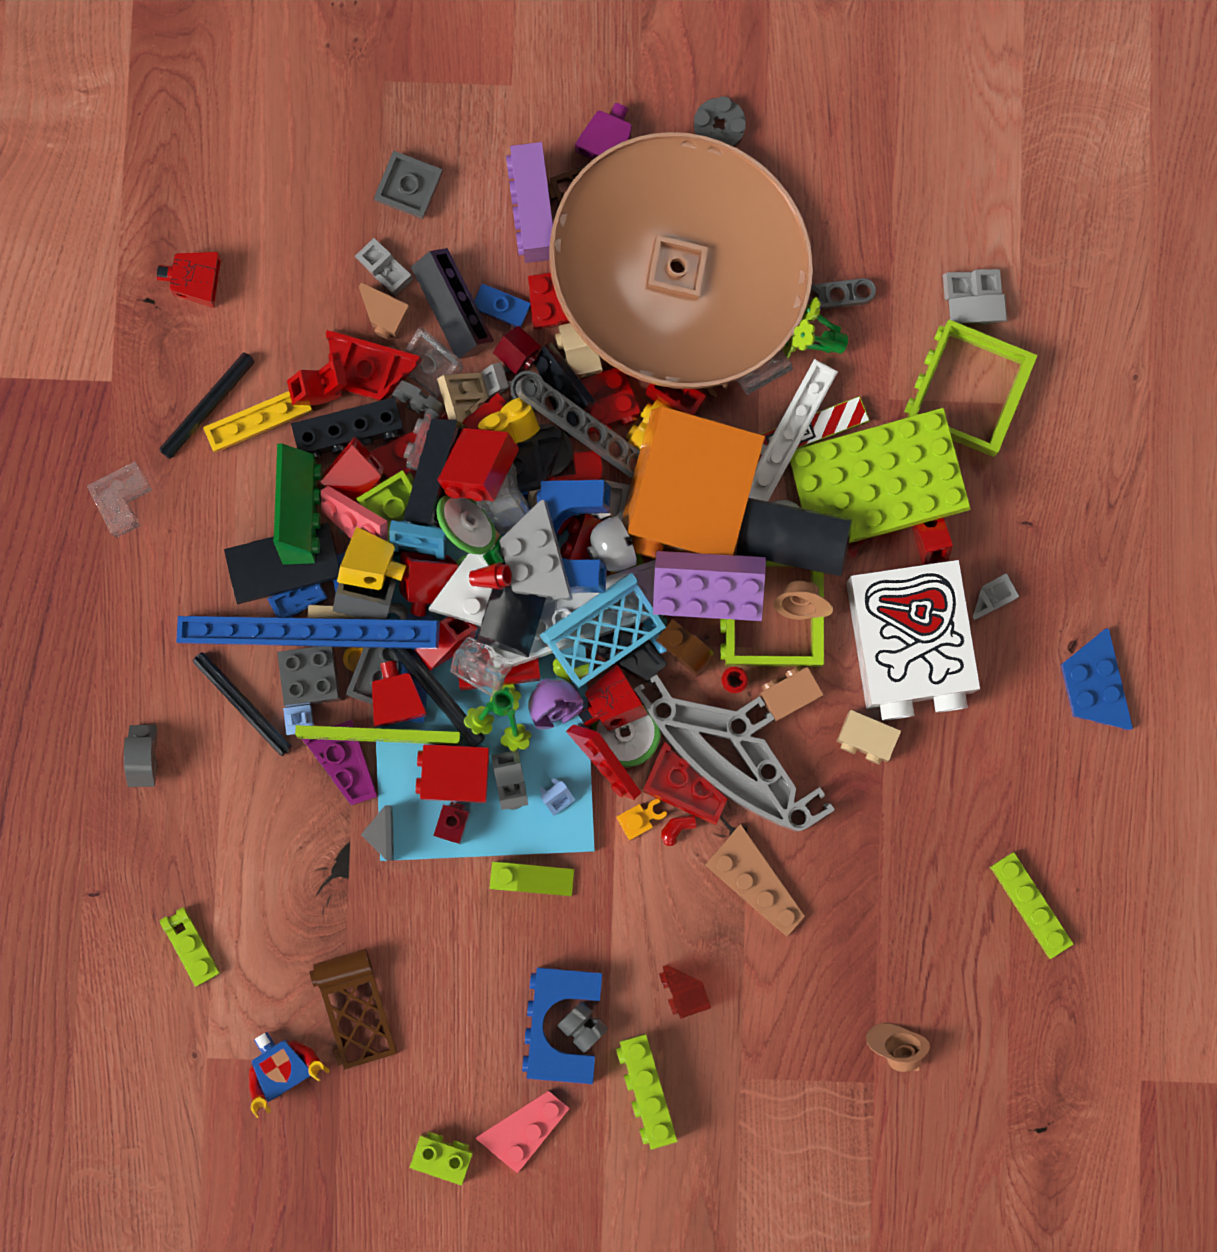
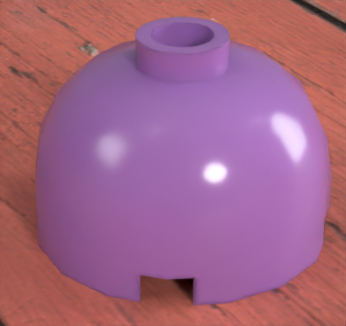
M549 678L537 684V688L532 692L528 701L530 716L536 728L541 730L554 728L553 722L560 719L563 724L568 722L583 709L582 703H584L574 685L568 681L551 680Z

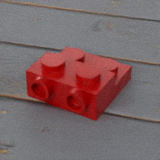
M551 273L528 276L533 328L536 330L569 324L570 322L557 298Z
M613 368L580 380L596 401L588 414L610 430H612V426L620 423L622 426L633 424L637 421V417H640L639 406L624 372ZM589 428L590 434L596 432L597 435H599V432L596 428Z

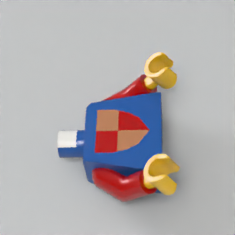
M268 1031L254 1039L262 1054L251 1061L252 1066L249 1069L251 1110L257 1118H259L258 1110L261 1107H264L265 1111L270 1113L271 1108L267 1102L272 1101L309 1076L320 1081L318 1072L323 1069L328 1074L329 1068L321 1063L311 1047L296 1040L288 1041L287 1039L276 1045Z

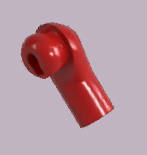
M695 816L671 818L661 831L663 844L674 846L682 830L695 829Z

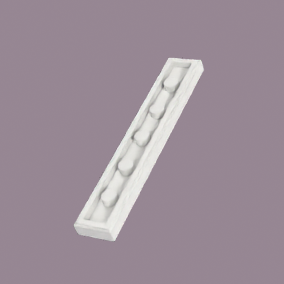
M814 359L757 464L748 498L763 501L770 499L838 371Z

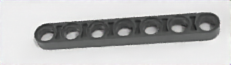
M864 278L811 285V291L818 295V299L821 302L820 310L865 305L872 301L876 293L874 283ZM860 285H866L870 288L871 294L867 298H861L857 295L856 288ZM834 288H839L844 292L845 297L842 301H834L830 297V291Z
M527 375L517 382L515 386L516 393L520 399L627 476L633 478L634 470L631 468L630 462L632 458L638 459L640 450L539 377ZM525 381H530L534 384L535 393L533 395H529L524 391L523 384ZM547 396L553 397L556 400L557 407L554 411L549 410L545 405ZM568 412H573L577 415L578 424L576 426H572L567 422L566 416ZM590 427L598 430V441H592L589 438L588 430ZM611 443L619 445L621 453L618 457L610 453L609 446Z

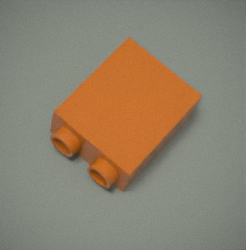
M663 406L651 409L621 520L627 530L628 537L632 538L631 545H633L635 553L656 559V552L663 551V547H667L683 553L733 556L765 436Z

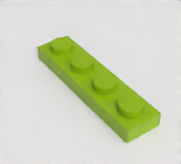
M1014 852L990 866L1049 959H1052L1073 945V942Z

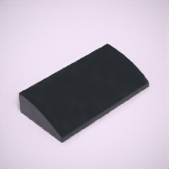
M748 498L739 531L736 554L748 557H765L766 561L841 576L847 563L852 519Z
M329 523L321 524L320 529H316V537H319L320 553H315V563L283 565L273 542L274 536L224 549L237 605L338 579L340 566Z
M511 584L503 590L492 589L476 642L529 658L547 597L515 593L512 590Z

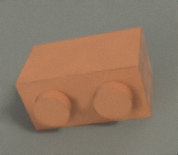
M797 666L785 673L787 678L778 683L774 679L762 686L764 691L759 696L765 703L768 713L771 712L775 718L773 720L774 723L823 696L808 667L801 670L800 666Z

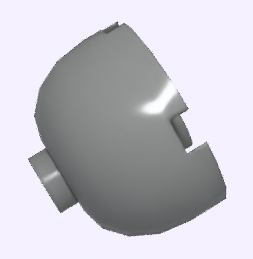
M617 516L605 519L597 524L590 536L591 546L587 547L591 560H601L606 565L607 570L613 572L623 571L637 564L633 545L629 546L626 538L629 536L627 530Z

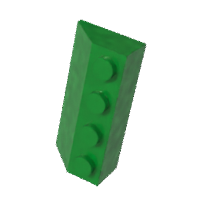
M278 443L273 542L283 565L315 563V553H320L319 537H316V529L321 527L320 513H317V505L321 504V490L317 488L318 480L322 479L321 464H317L314 454Z

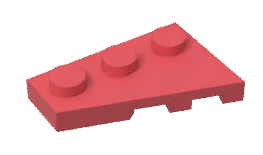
M329 486L320 491L321 511L349 538H352L355 528L358 527L388 542L387 520Z
M548 1090L475 1137V1139L518 1173L570 1108Z

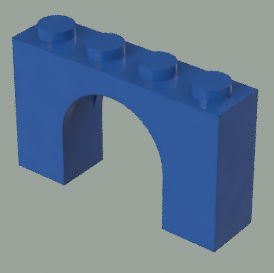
M605 480L541 481V490L537 492V503L541 500L547 502L557 538V533L562 524L574 515L610 513L611 486ZM562 558L571 593L606 592L607 567L601 560H568Z
M537 967L536 973H531L529 989H535L534 1000H528L527 1017H532L531 1028H526L525 1044H529L530 1047L529 1056H523L522 1072H527V1079L593 1084L595 1055L566 1053L557 1050L545 1037L543 1021L548 1009L560 1000L581 999L600 1001L602 973Z

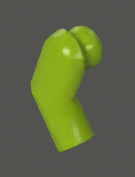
M556 658L553 661L554 673L556 676L571 683L572 680ZM589 663L574 667V672L579 679L588 674Z

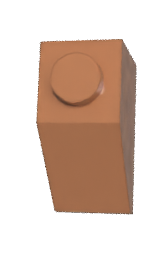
M361 282L359 289L370 322L375 329L374 332L385 339H389L390 336L397 339L411 312L409 305Z

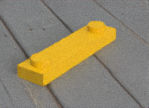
M288 391L207 425L203 429L213 452L217 453L313 411L311 406L292 405Z

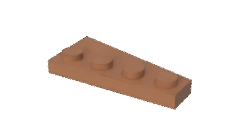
M740 824L705 866L781 933L788 937L805 916Z

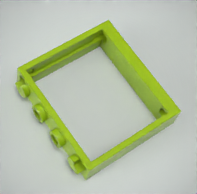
M948 319L945 326L939 325L934 340L938 341L935 351L929 350L924 364L928 365L925 375L919 374L914 388L918 389L915 399L909 398L904 412L909 413L907 418L919 415V409L949 336L1020 364V367L989 443L949 427L953 441L995 457L1002 445L1038 355Z
M770 561L765 562V567H794ZM811 570V582L817 585L819 596L824 598V573ZM824 617L811 618V656H735V619H720V633H725V644H720V660H725V666L822 667L824 665Z

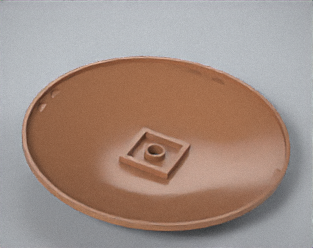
M677 132L654 133L621 142L607 149L584 167L572 181L560 202L551 229L549 244L551 277L559 303L570 324L582 340L606 362L620 371L648 383L670 388L698 389L723 385L743 378L766 364L783 348L793 335L795 327L799 325L808 303L813 273L812 253L805 224L792 198L781 183L754 158L731 145L706 136ZM672 262H679L683 265L684 271L682 273H675L671 269L670 264Z

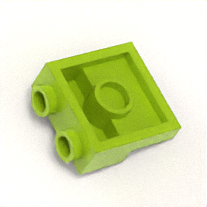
M403 470L356 498L360 505L387 520L388 542H390L389 529L391 521L400 522L404 519L405 509L408 505L414 481L410 473L405 475Z

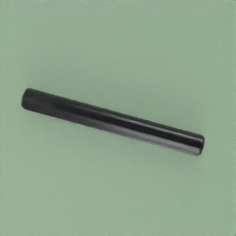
M243 352L159 448V451L165 457L171 459L251 368L255 361L248 353Z
M389 648L471 746L477 747L481 744L485 736L482 733L474 734L472 728H468L464 724V719L467 716L416 654L409 648Z
M201 652L193 659V663L280 756L286 755L291 750V745L205 653Z

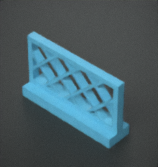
M633 573L625 575L606 588L605 593H599L539 634L543 642L548 644L576 688H579L666 628L659 616L653 615V607L636 582L638 581ZM632 591L639 599L637 610L623 607L625 596ZM620 600L619 606L613 605ZM607 608L618 610L616 625L602 623L603 611ZM623 611L637 614L634 629L620 626ZM598 615L597 621L591 620ZM641 615L651 617L657 627L650 632L638 630ZM585 623L596 625L594 640L580 638L581 627ZM601 626L615 629L612 644L598 641ZM576 630V635H575V636H570V635H569V634H571L572 632H574V631ZM619 630L633 633L632 643L628 647L617 645ZM638 634L644 635L637 640ZM564 638L575 640L572 655L562 654L556 643ZM579 641L593 644L590 659L576 656ZM597 645L611 648L608 661L595 660ZM616 649L622 650L621 652L615 655ZM565 658L571 659L570 665ZM575 660L590 663L588 674L581 679L574 672ZM594 664L600 665L595 670H593Z

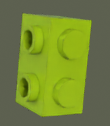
M428 1131L427 1135L421 1134L409 1168L462 1186L474 1152L469 1150L470 1145L454 1140L453 1144L442 1141L444 1136Z

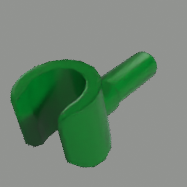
M499 536L493 549L483 555L488 566L504 562L499 553L501 551L499 540L503 536Z

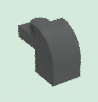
M157 725L129 726L128 737L124 741V769L128 787H155L158 769L155 754L158 735Z
M518 750L492 755L501 810H515L528 805L527 791Z

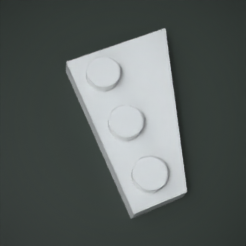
M501 548V549H500L501 551H500L499 553H500L501 556H503V552H502V548ZM469 553L431 604L429 611L481 626L492 588L472 587L469 582V573L471 570L488 566L483 558L484 554Z

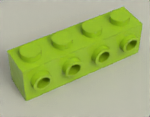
M646 1033L620 1040L621 1047L616 1048L620 1064L626 1063L629 1074L624 1075L628 1091L634 1090L636 1101L631 1102L636 1118L642 1117L644 1127L639 1130L643 1144L649 1143L652 1150L676 1143V1135Z

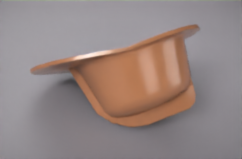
M792 581L787 584L783 593L773 601L775 610L782 616L790 619L802 620L813 617H825L833 612V606L825 598L819 596V588L812 582Z
M891 1023L875 1025L868 1030L866 1035V1041L870 1049L885 1057L891 1068L900 1072L919 1071L922 1059L928 1055L930 1050L929 1041L925 1037Z

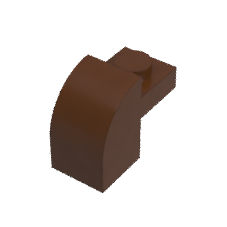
M673 619L656 639L659 645L677 658L676 661L696 677L714 656L713 651L695 635L693 636Z

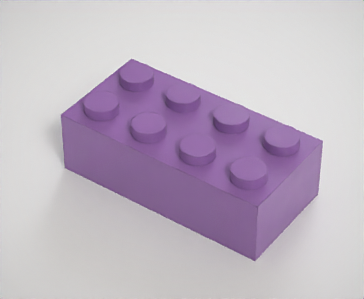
M542 142L510 146L511 155H506L509 179H514V181H509L512 205H518L513 207L515 230L521 229V232L516 233L519 256L524 255L525 263L549 260V244L553 223Z
M657 551L653 615L762 621L766 558Z

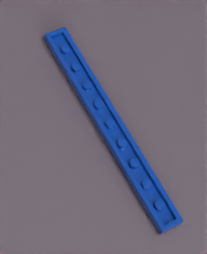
M178 616L176 643L438 649L440 622L430 620Z

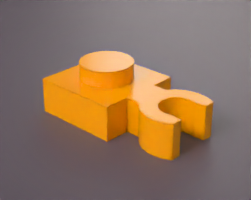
M659 799L652 800L646 810H643L641 805L638 804L616 817L629 841L653 828L650 820H660L667 815L666 811L661 814L653 812V806L660 803Z

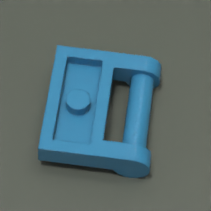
M391 521L389 529L390 543L395 546L396 552H399L401 549L434 555L436 559H445L447 544L446 535L442 529L433 525H415L409 521Z

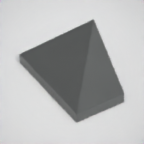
M385 805L361 834L387 861H394L393 806Z

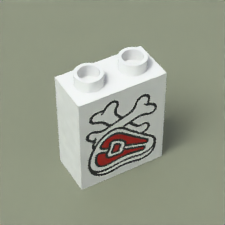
M959 560L851 576L846 582L866 709L880 707L882 721L914 716L912 702L934 699L936 713L968 708L966 694L976 692L980 689Z

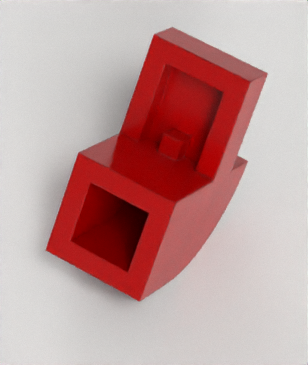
M332 359L320 370H299L287 380L292 405L310 406L327 403L341 397V389L347 385L342 360Z
M594 451L573 453L576 474L552 477L550 481L602 479L601 456Z

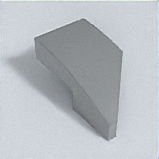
M1007 573L982 587L973 614L974 620L1020 597Z

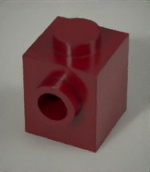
M517 326L502 337L493 354L517 374L524 368L529 370L537 362L538 358L536 355L541 346L522 328Z
M452 801L449 806L443 804L433 836L461 845L470 817V813L465 811L466 806Z

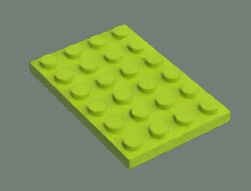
M944 408L796 449L790 460L802 509L851 518L852 526L849 543L971 510Z

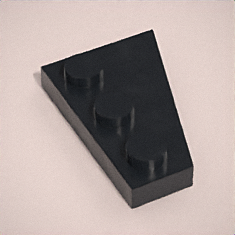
M552 343L543 345L535 363V367L543 381L589 413L596 402L555 346ZM549 396L555 410L557 407L556 400ZM568 412L566 416L567 422L572 426H576L578 424L577 415L573 412ZM563 430V431L568 435L569 438H570V437H573V436L570 435L568 432H566L565 430Z
M619 630L617 645L624 647L631 645L633 633ZM614 632L599 637L598 641L612 644ZM641 634L637 635V640L642 637ZM648 641L614 663L645 683L667 665L665 660ZM585 642L580 643L582 646L592 651L593 644ZM597 645L596 654L609 660L611 648ZM616 649L615 655L621 652L622 650Z

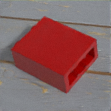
M463 428L444 465L438 482L445 490V493L451 498L495 501L519 448L509 432Z
M423 744V751L418 750L417 767H422L421 778H416L415 793L420 794L421 800L487 804L490 749L485 747Z

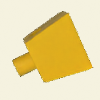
M356 527L341 563L337 582L380 590L386 576L402 581L406 565L392 561L395 551L393 544Z

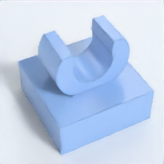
M311 705L283 708L286 734L288 736L295 735L296 725L314 726Z
M553 778L551 781L554 786L546 791L543 787L540 788L542 794L540 798L553 816H555L574 802L575 798L563 781L558 782L557 779Z

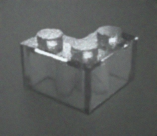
M135 461L87 485L112 535L118 538L141 526L129 502L152 491V488L142 468Z
M513 463L495 501H476L479 509H484L489 523L495 525L500 534L512 529L529 512L528 503L518 489L516 467Z

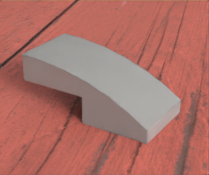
M374 238L355 255L356 259L394 297L413 280L412 275Z
M975 269L972 272H946L943 274L945 301L968 296L1002 294L1000 269Z
M1004 294L949 299L950 320L959 324L970 325L980 323L981 325L1007 321L1006 297Z

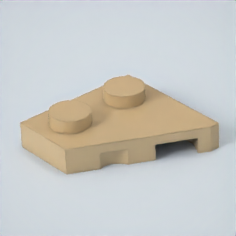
M482 373L450 374L437 378L449 420H458L462 423L463 419L472 414L479 405L489 398Z

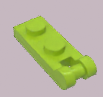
M184 906L176 910V914L169 918L165 916L159 920L195 987L221 973ZM183 923L186 930L178 934L174 927Z

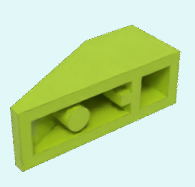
M492 862L490 889L572 896L574 869Z

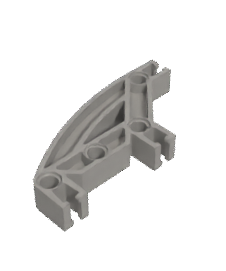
M657 675L648 681L650 686L656 685L662 696L661 699H658L653 704L642 693L645 688L643 684L634 689L638 699L674 750L701 777H704L718 791L743 808L792 831L807 829L835 810L831 804L825 803L823 806L826 810L812 816L806 808V803L816 795L817 797L820 796V798L825 796L820 787L795 803L796 787L765 740L751 737L752 734L775 719L771 712H767L764 714L766 719L752 725L745 714L756 705L761 708L765 706L760 696L738 711H731L674 699L670 696ZM661 704L668 705L671 709V715L667 718H660L656 714V708ZM735 720L743 721L746 726L745 732L742 734L734 733L731 729V723ZM700 734L730 740L755 780L722 757ZM770 765L775 769L773 779L767 780L762 777V766ZM800 810L804 813L805 821L802 825H796L792 822L791 814L793 811Z

